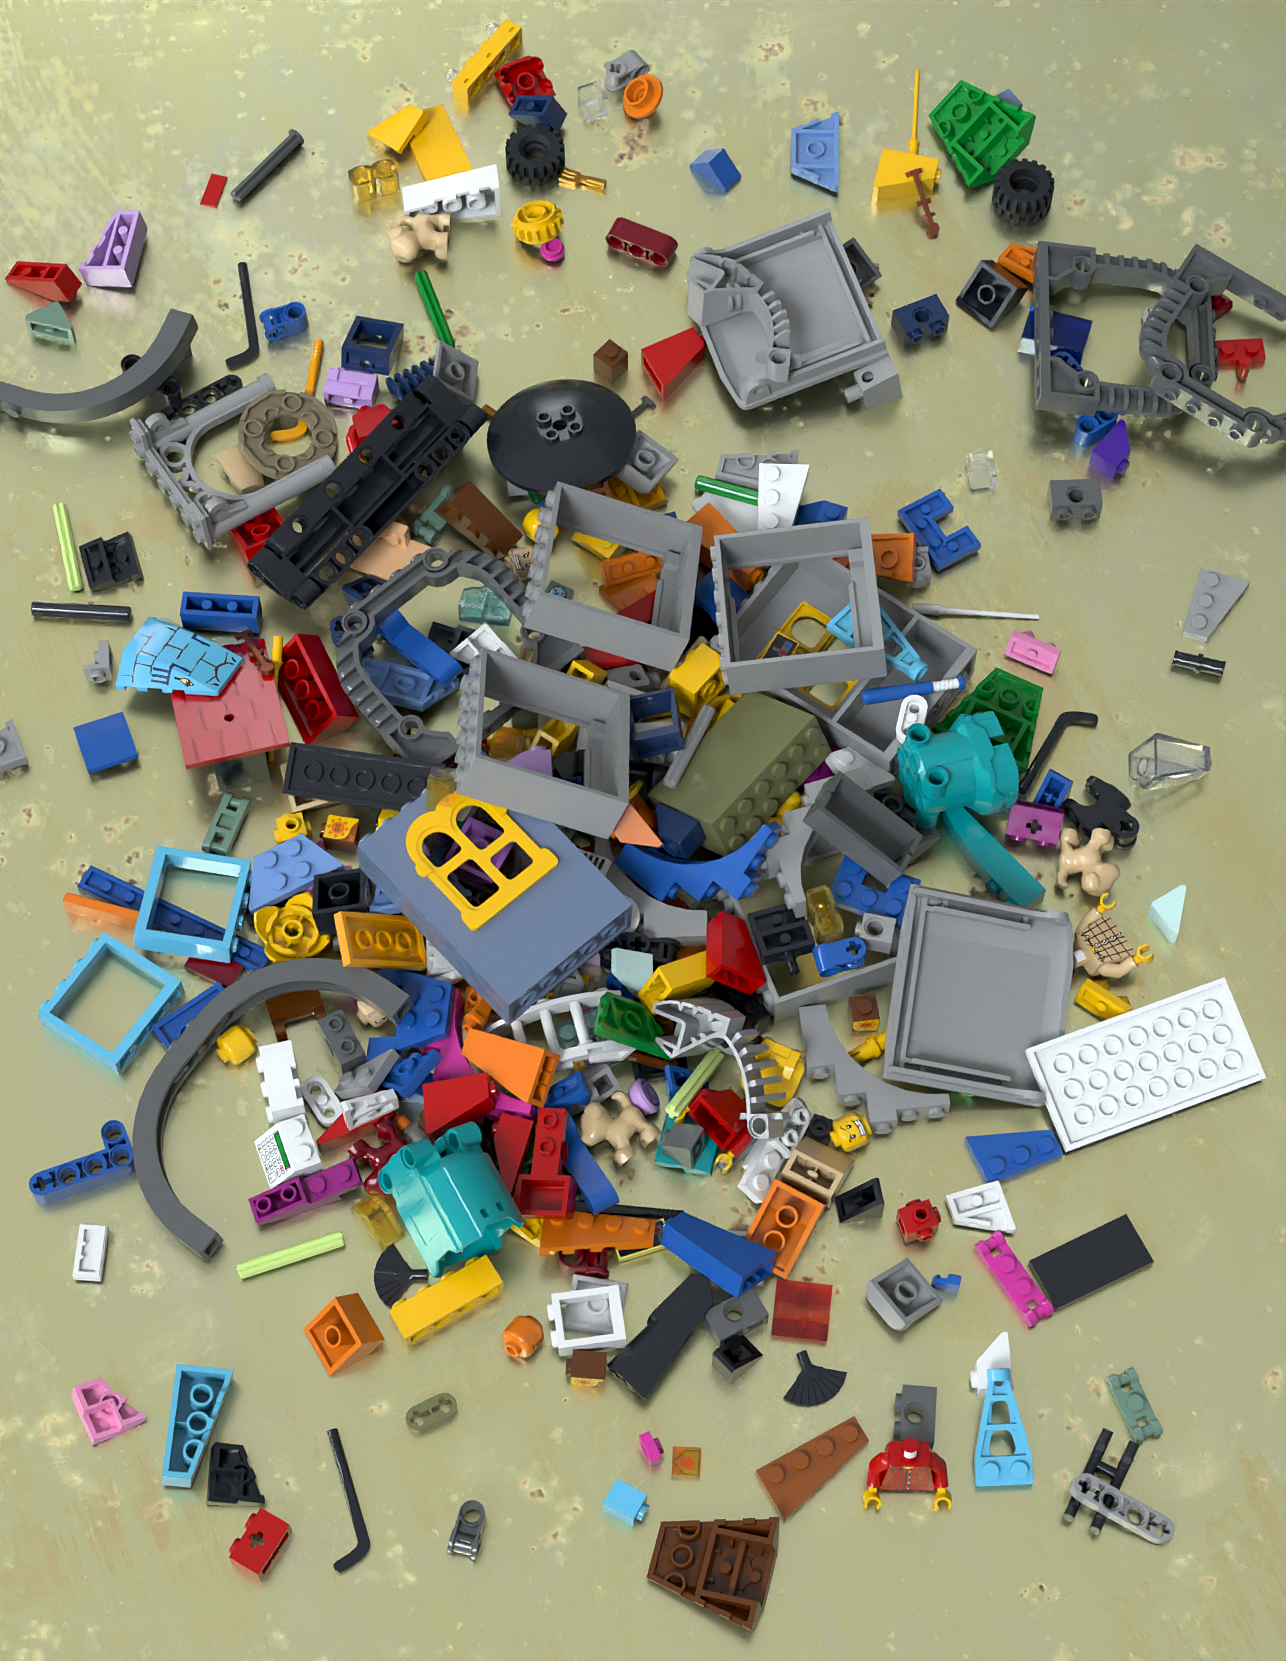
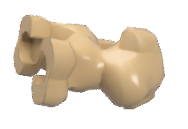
M420 213L415 217L403 215L397 219L398 226L389 229L390 249L399 261L411 263L413 259L417 258L421 248L435 251V255L439 259H447V242L450 240L451 214L431 215ZM402 226L412 227L413 231L404 229Z
M1071 828L1062 829L1059 836L1061 854L1059 856L1060 869L1056 878L1057 886L1061 889H1067L1069 887L1066 880L1068 875L1083 872L1081 886L1085 892L1092 896H1102L1104 893H1109L1114 882L1120 877V869L1116 864L1102 862L1103 852L1111 851L1114 847L1115 839L1111 832L1107 829L1095 828L1092 830L1089 843L1084 847H1080L1081 838H1077V831Z
M615 1091L611 1095L612 1099L619 1101L623 1108L617 1117L612 1118L607 1109L602 1107L599 1102H592L585 1107L584 1113L578 1120L581 1130V1141L584 1145L591 1147L605 1139L615 1148V1154L611 1159L617 1169L636 1154L629 1143L635 1132L640 1133L639 1142L644 1148L661 1134L660 1129L644 1118L642 1112L632 1104L629 1096L623 1091Z

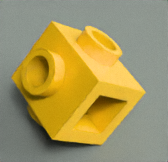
M290 812L276 818L278 828L273 829L277 844H281L299 834H303L307 838L313 835L309 820H303L302 812Z

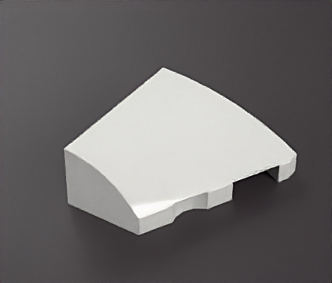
M486 623L449 653L453 658L469 665L472 658L478 656L482 647L517 658Z

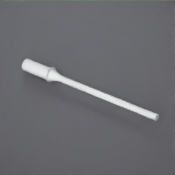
M939 603L938 605L912 604V609L920 614L939 616L945 613L1039 619V614L956 609L941 606Z

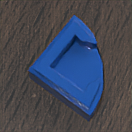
M938 1274L932 1278L931 1286L938 1290L957 1294L962 1277L949 1274L947 1278H942Z

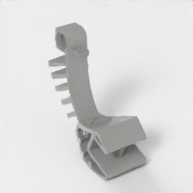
M709 254L692 255L690 259L687 314L702 327L742 312H754L764 327L768 341V351L758 350L755 362L767 364L766 375L770 380L788 383L789 366L802 367V356L791 354L790 322L787 319L786 309L782 310V303L780 300H776L773 290L763 296L764 282L753 273L750 274L748 269L740 263L737 264L733 259Z
M694 997L654 1003L652 1009L655 1013L677 1022L674 1035L655 1038L656 1043L671 1059L704 1054L726 1041L736 1057L744 1083L747 1112L741 1113L740 1119H747L748 1131L754 1138L771 1139L784 1136L783 1119L791 1118L789 1112L765 1111V1102L786 1098V1092L765 1095L763 1085L783 1082L781 1076L761 1077V1070L777 1066L775 1060L757 1062L755 1056L769 1049L766 1044L749 1045V1042L756 1038L759 1032L756 1029L742 1030L746 1016L738 1010H734L727 1002L709 997Z

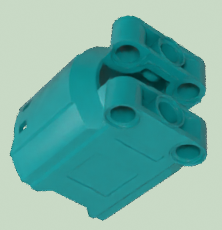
M472 1121L449 1129L434 1142V1145L427 1139H422L401 1147L378 1173L380 1188L386 1194L392 1193L397 1202L396 1208L433 1278L442 1277L444 1268L463 1260L469 1261L477 1256L481 1258L485 1255L487 1257L492 1255L502 1247V1235L512 1225L521 1228L526 1223L489 1154L483 1152L480 1146L482 1141L481 1131L478 1125Z

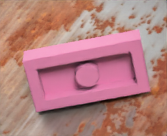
M1014 630L1005 655L1052 674L1056 668L1061 649L1057 648L1053 642L1044 643L1035 639L1032 630L1021 633Z

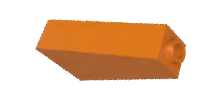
M707 503L686 522L703 527L699 562L712 570L713 562L711 560L710 546H715L714 535L738 532L712 504ZM764 566L729 570V577L745 591H748L763 579Z
M469 1028L461 1052L464 1057L485 1073L487 1072L489 1076L522 1101L544 1108L560 1055Z

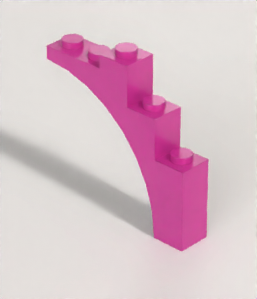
M455 989L449 1037L419 1048L423 1056L432 1050H437L442 1056L441 1060L436 1064L432 1077L435 1082L476 1074L468 1059L461 1054L464 1046L462 1040V1017L465 999L459 989ZM498 1091L499 1096L495 1098V1109L474 1122L478 1126H482L484 1117L492 1121H499L501 1114L506 1113L532 1120L536 1124L538 1115L534 1105L511 1098Z

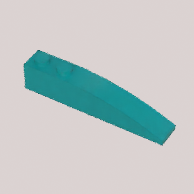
M963 807L940 812L939 816L952 841L992 896H997L1005 903L1035 908L1043 901L1046 889Z

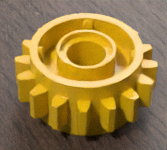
M545 200L524 204L516 211L515 215H513V221H511L514 236L518 237L520 241L532 245L546 243L554 239L562 230V224H564L561 208H557L556 204Z

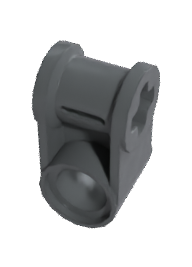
M469 1500L460 1507L455 1527L449 1539L447 1553L457 1552L470 1556L472 1560H476L486 1524V1513L480 1502ZM470 1510H477L481 1515L477 1521L469 1522L465 1519L466 1513Z

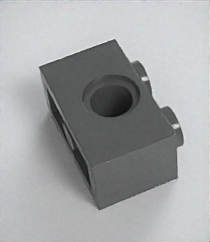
M1100 479L1050 480L1047 492L1050 519L1068 520L1070 518H1083L1090 520L1100 518L1103 506Z
M342 1009L317 1020L319 1032L342 1075L367 1062L366 1054Z
M753 1288L738 1299L730 1294V1298L722 1303L720 1301L713 1302V1306L703 1318V1323L718 1348L768 1323L769 1314ZM737 1311L742 1317L738 1320H731L727 1317V1313Z
M903 1384L901 1393H896L895 1410L900 1411L899 1421H894L893 1438H898V1441H903L906 1438L926 1441L929 1443L930 1450L932 1451L935 1440L937 1387ZM916 1412L920 1414L922 1420L920 1422H912L908 1419L907 1414Z

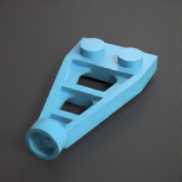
M849 603L827 624V630L845 645L855 648ZM879 606L882 630L884 632V645L892 639L903 650L896 657H892L885 652L886 664L904 672L915 682L919 681L926 674L929 666L920 659V656L886 612Z
M1010 1368L987 1369L988 1382L974 1452L975 1486L1034 1484L1032 1453L1010 1385ZM994 1381H1004L1001 1386H996ZM1005 1401L1007 1403L1010 1414V1421L1008 1423H992L991 1414L994 1402ZM1007 1430L1011 1433L1015 1444V1452L1012 1455L994 1456L990 1453L991 1436L995 1431Z

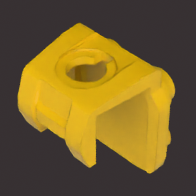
M765 1036L762 1044H766L769 1050L756 1055L757 1062L775 1060L777 1066L761 1070V1077L781 1076L783 1082L763 1085L764 1094L770 1095L786 1092V1098L766 1101V1103L776 1107H784L793 1099L804 1073L802 1062L806 1053L784 1046L774 1041V1039ZM742 1078L741 1084H742L743 1090L745 1091V1089H744V1083H743V1078Z

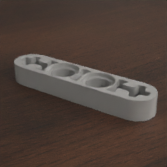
M1082 1473L1071 1481L1070 1493L1077 1501L1152 1543L1163 1544L1173 1537L1175 1527L1171 1519L1088 1473ZM1084 1481L1087 1483L1086 1488L1090 1490L1086 1493L1081 1492L1082 1487L1079 1485ZM1100 1489L1101 1491L1096 1496L1094 1492ZM1105 1494H1110L1115 1498L1116 1507L1114 1509H1109L1104 1505L1103 1496ZM1130 1508H1135L1140 1512L1142 1517L1140 1523H1134L1129 1519L1128 1511ZM1147 1522L1151 1524L1148 1527H1146V1529L1144 1528ZM1162 1524V1530L1165 1533L1159 1536L1157 1534L1158 1529L1154 1526Z

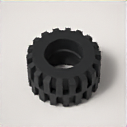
M1022 158V161L1014 159L1011 164L1007 162L1003 168L1000 167L995 176L992 194L993 207L998 209L997 213L1000 216L1004 215L1005 220H1013L1015 224H1019V222L1029 224V221L1035 223L1039 221V217L1044 218L1046 216V212H1049L1055 181L1054 178H1051L1052 173L1050 170H1046L1045 165H1038V161L1032 160L1030 162L1028 159ZM1016 189H1025V190H1028V191H1030V192H1032V193H1030V194H1022V193L1016 192L1015 190H1016Z

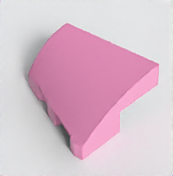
M101 1378L73 1387L71 1398L92 1445L113 1438L139 1425L146 1419L142 1411L138 1413L126 1403L127 1399L120 1393L113 1392L109 1384Z

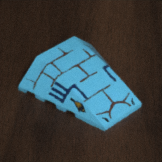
M148 617L123 650L116 689L126 690V687H137V691L148 692L149 688L162 689L163 693L184 690L185 694L219 696L244 661L242 657L167 618Z

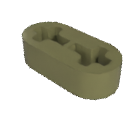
M441 1393L413 1406L406 1413L405 1419L408 1429L415 1434H422L450 1421L457 1413L456 1399L449 1393ZM442 1401L445 1404H452L449 1406L448 1413H444L443 1410L433 1413L440 1408L439 1403ZM415 1414H419L420 1417L430 1414L423 1419L424 1424L421 1426L417 1422L411 1423L414 1421Z

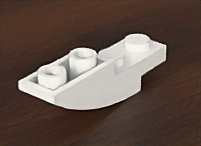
M793 1098L781 1110L789 1112L791 1117L783 1119L784 1136L758 1139L742 1164L746 1171L737 1187L754 1203L763 1202L784 1159L790 1158L814 1116L797 1098Z

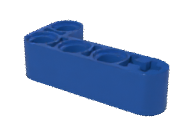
M1059 351L1053 355L1054 357H1060L1077 372L1084 370L1067 352ZM1096 410L1094 416L1082 415L1076 423L1074 432L1075 442L1079 446L1088 447L1103 439L1116 425L1118 413L1104 414V411Z
M398 609L378 624V633L388 645L442 687L446 688L463 671L462 666L451 655L411 626Z
M568 1112L565 1137L568 1146V1157L565 1165H562V1169L566 1175H571L577 1182L578 1193L593 1215H597L619 1203V1197L604 1172L579 1138L576 1125Z
M110 1120L102 1126L101 1137L105 1146L104 1150L34 1174L29 1181V1189L34 1199L39 1204H50L133 1174L135 1167L132 1145L123 1123L117 1120ZM121 1133L118 1139L109 1140L111 1134ZM121 1157H129L127 1163L117 1164ZM95 1166L103 1167L99 1173H90ZM67 1176H76V1179L73 1182H64V1179ZM56 1180H57V1182H58V1184H59L58 1187H56V1185H55V1183H54V1181H56ZM45 1185L46 1190L41 1191V1187Z

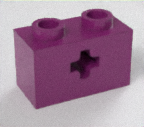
M1017 799L1010 809L1006 834L1011 835L1010 838L1017 841H1026V838L1036 840V843L1042 846L1058 845L1064 809ZM1033 819L1038 820L1039 825H1037L1036 829L1031 828Z

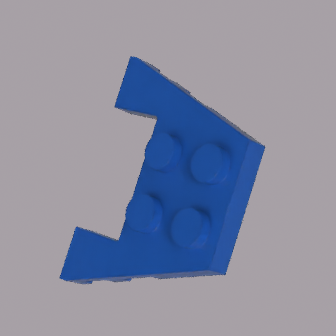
M379 969L380 976L410 995L414 1007L397 1026L396 1036L369 1038L367 1062L390 1049H394L401 1055L402 1051L412 1047L418 1049L449 1037L455 987L452 983L399 969Z

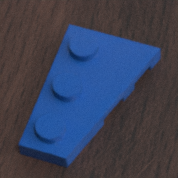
M219 981L151 1026L152 1031L167 1052L172 1041L183 1034L188 1022L192 1018H196L208 1003L224 990Z
M432 1050L425 1056L418 1052L412 1053L409 1058L402 1059L399 1057L379 1088L381 1090L393 1089L396 1095L409 1099L419 1090L420 1084L441 1060L442 1056L437 1050Z
M1052 1130L968 1136L964 1140L986 1184L998 1180L999 1183H1002L1059 1159L1064 1154Z

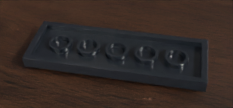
M291 742L282 794L400 812L407 802H414L418 799L425 788L430 785L434 786L441 781L442 776L446 773L447 765Z

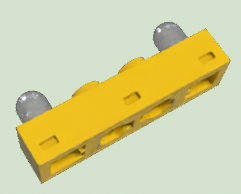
M508 19L500 26L496 23H489L486 26V33L490 38L481 44L478 52L474 56L469 57L460 72L455 69H449L445 73L446 81L452 84L453 96L469 104L494 73L522 43V27Z

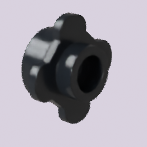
M814 1114L804 1135L811 1139L819 1140L821 1144H827L830 1141L829 1132L833 1129V1120ZM817 1127H821L822 1130L818 1131Z

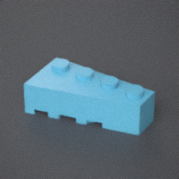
M176 1364L162 1471V1485L191 1488L233 1381L234 1370Z

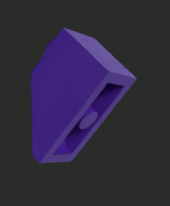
M1120 419L1092 450L1089 461L1090 466L1111 480H1114L1119 473L1121 475L1124 474L1130 465L1128 459L1131 450L1126 424L1123 419Z

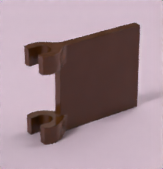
M319 990L295 991L265 1001L278 1043L288 1040L284 1026L285 1023L315 1015L316 1021L327 1016Z

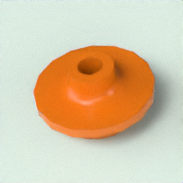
M651 74L640 75L630 81L626 86L623 97L625 112L630 117L636 119L646 118L658 108L663 98L662 82L655 75Z

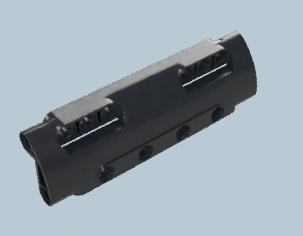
M431 374L428 375L397 404L263 543L264 546L247 562L248 569L277 595L294 606L307 611L488 420L486 413L475 404H471L467 408L437 377ZM392 420H396L400 424V430L393 427ZM444 430H446V431L428 448V446H429ZM451 433H455L459 437V443L453 441ZM427 449V451L407 470V468ZM435 450H439L443 454V460L436 457ZM359 454H364L367 457L368 464L361 462ZM419 467H423L427 471V477L419 473ZM326 488H331L335 492V498L327 495ZM293 522L301 525L302 533L296 532L293 529ZM353 535L361 539V546H357L353 542ZM341 539V541L321 560V558ZM336 553L344 556L345 564L337 561ZM320 561V563L307 576H305ZM320 570L327 573L328 581H323L320 578Z

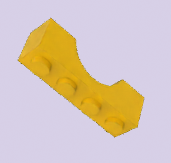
M573 660L567 674L601 685L607 672L588 660ZM551 718L544 726L539 728L530 748L545 746L546 750L551 749L554 761L563 751L569 750L580 726Z

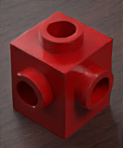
M921 1199L912 1200L905 1205L906 1207L898 1209L896 1220L905 1243L917 1239L923 1242L935 1236L941 1222V1216L937 1207H932L929 1199L921 1201Z

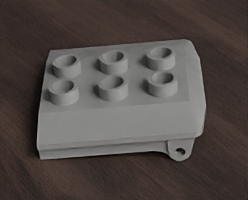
M829 208L733 246L713 250L711 247H703L694 253L733 259L737 264L740 263L748 269L750 274L753 273L764 282L763 296L773 290L776 300H780L782 303V310L786 309L787 319L790 322L791 354L802 356V367L789 366L788 383L772 381L766 375L767 364L755 362L758 350L768 351V341L764 327L754 312H742L716 323L700 326L720 379L741 409H753L889 356L884 337L882 338L861 290L833 224ZM690 267L688 268L687 273H686V278H687V283H688V285H689V272H690Z
M911 884L900 931L886 1031L883 1078L1028 1106L1040 1107L1045 1105V1093L1040 1091L1025 1050L1065 1035L1074 966L1073 931L1071 920L1068 918L1069 914L1058 910L1044 911Z

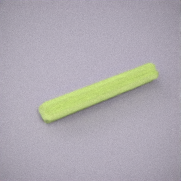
M65 503L55 504L53 511L68 585L72 592L82 590L83 583L67 506Z
M719 1048L708 1052L666 1106L665 1112L669 1114L670 1118L674 1119L683 1113L723 1061L724 1054L720 1052Z
M338 1230L240 1262L236 1265L239 1277L244 1279L345 1245L342 1232Z

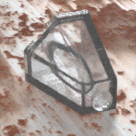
M1155 733L1129 753V777L1140 783L1139 786L1147 791L1196 781L1211 771L1212 766L1210 747L1161 733Z

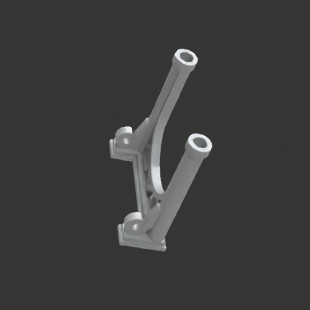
M267 373L258 376L256 381L184 418L169 421L163 413H155L149 416L144 424L140 418L137 420L134 417L129 419L132 428L129 434L136 444L134 450L140 460L145 459V465L150 475L157 476V483L162 492L169 493V500L174 509L179 508L181 510V517L186 526L191 525L193 527V534L199 544L203 542L208 550H211L213 548L212 544L216 543L215 538L322 483L336 469L333 461L326 454L258 491L241 495L217 491L204 483L193 468L192 455L200 437L213 427L242 413L248 404L258 396L277 390ZM187 439L186 445L180 443ZM172 452H179L184 455L183 459L177 463L169 462L166 457ZM183 471L182 478L177 481L172 473ZM186 492H194L197 494L194 498V502L191 501ZM209 500V501L204 505V508H203L201 504H202L204 501Z

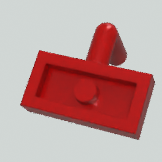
M1262 338L1216 340L1214 342V347L1217 348L1216 367L1236 365L1238 377L1241 380L1248 377L1251 365L1265 363L1266 356Z

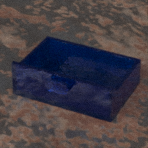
M1031 305L1018 351L1035 356L1034 306ZM1053 311V318L1050 324V328H1053L1050 356L1059 351L1069 353L1081 365L1093 321Z

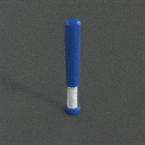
M957 675L954 679L937 682L930 680L865 689L862 691L861 696L865 705L905 699L910 695L922 696L933 694L935 691L956 688L962 691L965 690L966 685L964 676Z

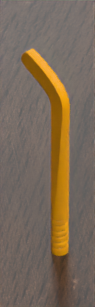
M315 339L305 387V393L313 397L324 341L321 339ZM299 419L296 427L270 432V437L273 442L296 440L307 433L308 426Z

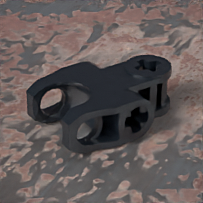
M1091 775L1086 780L1085 788L1096 800V803L1085 806L1070 798H1067L1062 803L1065 816L1072 822L1076 830L1087 839H1091L1093 829L1102 828L1111 832L1115 839V847L1126 850L1135 845L1139 832V822L1127 812L1131 807L1130 800L1115 786Z
M623 932L614 939V941L618 942V948L653 954L654 972L659 966L677 961V953L680 949V943L675 939H653L639 932ZM603 948L599 951L601 955L600 968L607 973L612 972L611 966L607 965L605 961L606 959H611L612 949L614 948Z

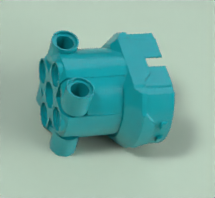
M994 711L977 712L973 715L960 714L948 731L931 735L929 728L921 723H914L908 727L905 741L902 746L897 747L899 763L897 779L902 784L906 803L916 810L914 820L920 828L931 829L935 827L939 814L942 811L966 806L981 815H989L999 811L1001 808H1010L1016 803L1019 792V774L1014 756L1008 743L992 746L989 739L1004 735Z

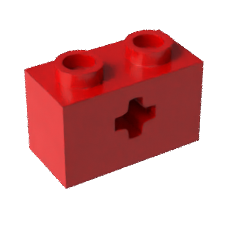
M260 1508L257 1514L252 1513L245 1524L246 1531L241 1539L236 1538L229 1549V1559L234 1566L262 1581L293 1531L290 1524ZM261 1539H263V1546L258 1544L256 1547H254V1540L260 1541Z

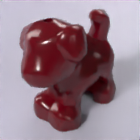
M387 1118L376 1127V1131L379 1133L377 1137L380 1141L387 1144L379 1148H373L363 1139H360L349 1148L348 1153L350 1154L349 1158H353L358 1166L365 1162L373 1168V1172L363 1183L364 1191L367 1194L395 1199L392 1193L386 1194L380 1188L378 1173L401 1147L410 1143L401 1137L393 1120Z

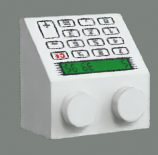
M304 1114L278 1122L254 1141L270 1189L297 1177L304 1179L323 1170Z

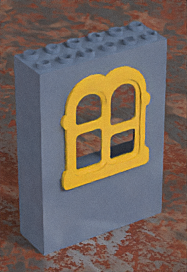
M481 749V755H484V756L489 757V756ZM450 769L442 776L441 781L434 786L430 785L425 788L418 799L414 802H407L401 808L400 813L393 818L389 817L384 820L377 831L373 834L365 835L360 840L358 845L359 866L509 1026L531 1006L535 1005L631 926L633 904L554 823L456 794L457 782L453 780L456 769ZM467 806L481 807L503 828L504 833L485 849H478L456 824V817L461 809ZM437 832L449 835L461 847V851L441 867L434 866L422 851V844L425 838ZM516 842L532 858L533 863L514 879L509 880L491 863V858L509 843ZM467 860L475 861L499 887V890L478 907L472 906L447 879L449 874Z

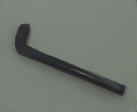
M246 262L238 263L249 348L225 360L227 367L230 369L249 363L259 354V342Z
M1068 711L1059 715L1049 735L1029 766L1027 773H1025L1019 783V794H1026L1065 727L1070 723L1097 725L1098 716L1096 714Z
M575 1201L574 1211L592 1213L584 1201ZM615 1204L599 1214L650 1219L664 1218V1220L676 1217L681 1212H684V1210Z
M337 1428L328 1430L327 1435L358 1541L357 1546L349 1554L333 1564L335 1571L341 1574L365 1558L370 1551V1540Z

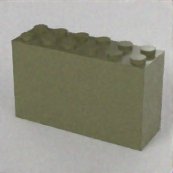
M758 692L745 693L702 737L676 788L671 789L665 786L663 778L650 791L648 797L655 810L657 804L660 803L699 820L706 835L700 846L725 857L746 844L832 751L814 715Z

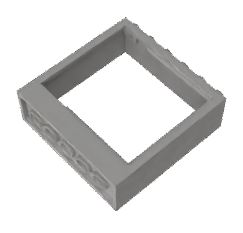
M557 481L554 490L548 491L545 500L546 507L540 508L537 521L541 522V524L537 526L534 540L538 542L533 547L531 558L535 560L532 562L528 572V577L532 579L528 582L525 591L528 601H525L522 609V616H525L524 627L672 672L689 642L703 527ZM556 525L662 558L660 580L656 584L651 624L545 592Z
M869 517L714 535L715 546H710V553L713 562V582L715 583L714 598L715 605L717 606L718 643L721 651L720 666L724 685H729L731 695L887 677ZM849 556L851 583L848 585L855 648L740 661L735 599L731 597L729 570Z
M482 647L478 656H474L471 660L469 674L464 675L460 683V690H463L458 707L462 708V711L458 717L457 725L461 727L456 739V744L459 745L455 756V763H458L453 779L457 782L456 794L608 839L629 804L630 694ZM484 697L586 728L587 740L584 752L583 786L481 755Z
M821 836L812 847L804 866L843 852ZM759 868L755 870L762 876L759 881L768 879L765 869L761 870ZM868 872L863 885L887 893L890 883L885 886ZM720 888L715 896L717 901H722L725 908L724 912L745 921L766 977V983L755 992L757 994L761 993L764 1000L762 1005L771 1014L773 1024L797 1017L799 1007L823 1004L829 1006L849 999V997H855L892 984L894 981L901 931L898 928L894 929L890 954L885 953L887 960L779 997L766 966L762 965L754 937L739 902L723 888ZM874 930L876 935L881 934L879 931Z

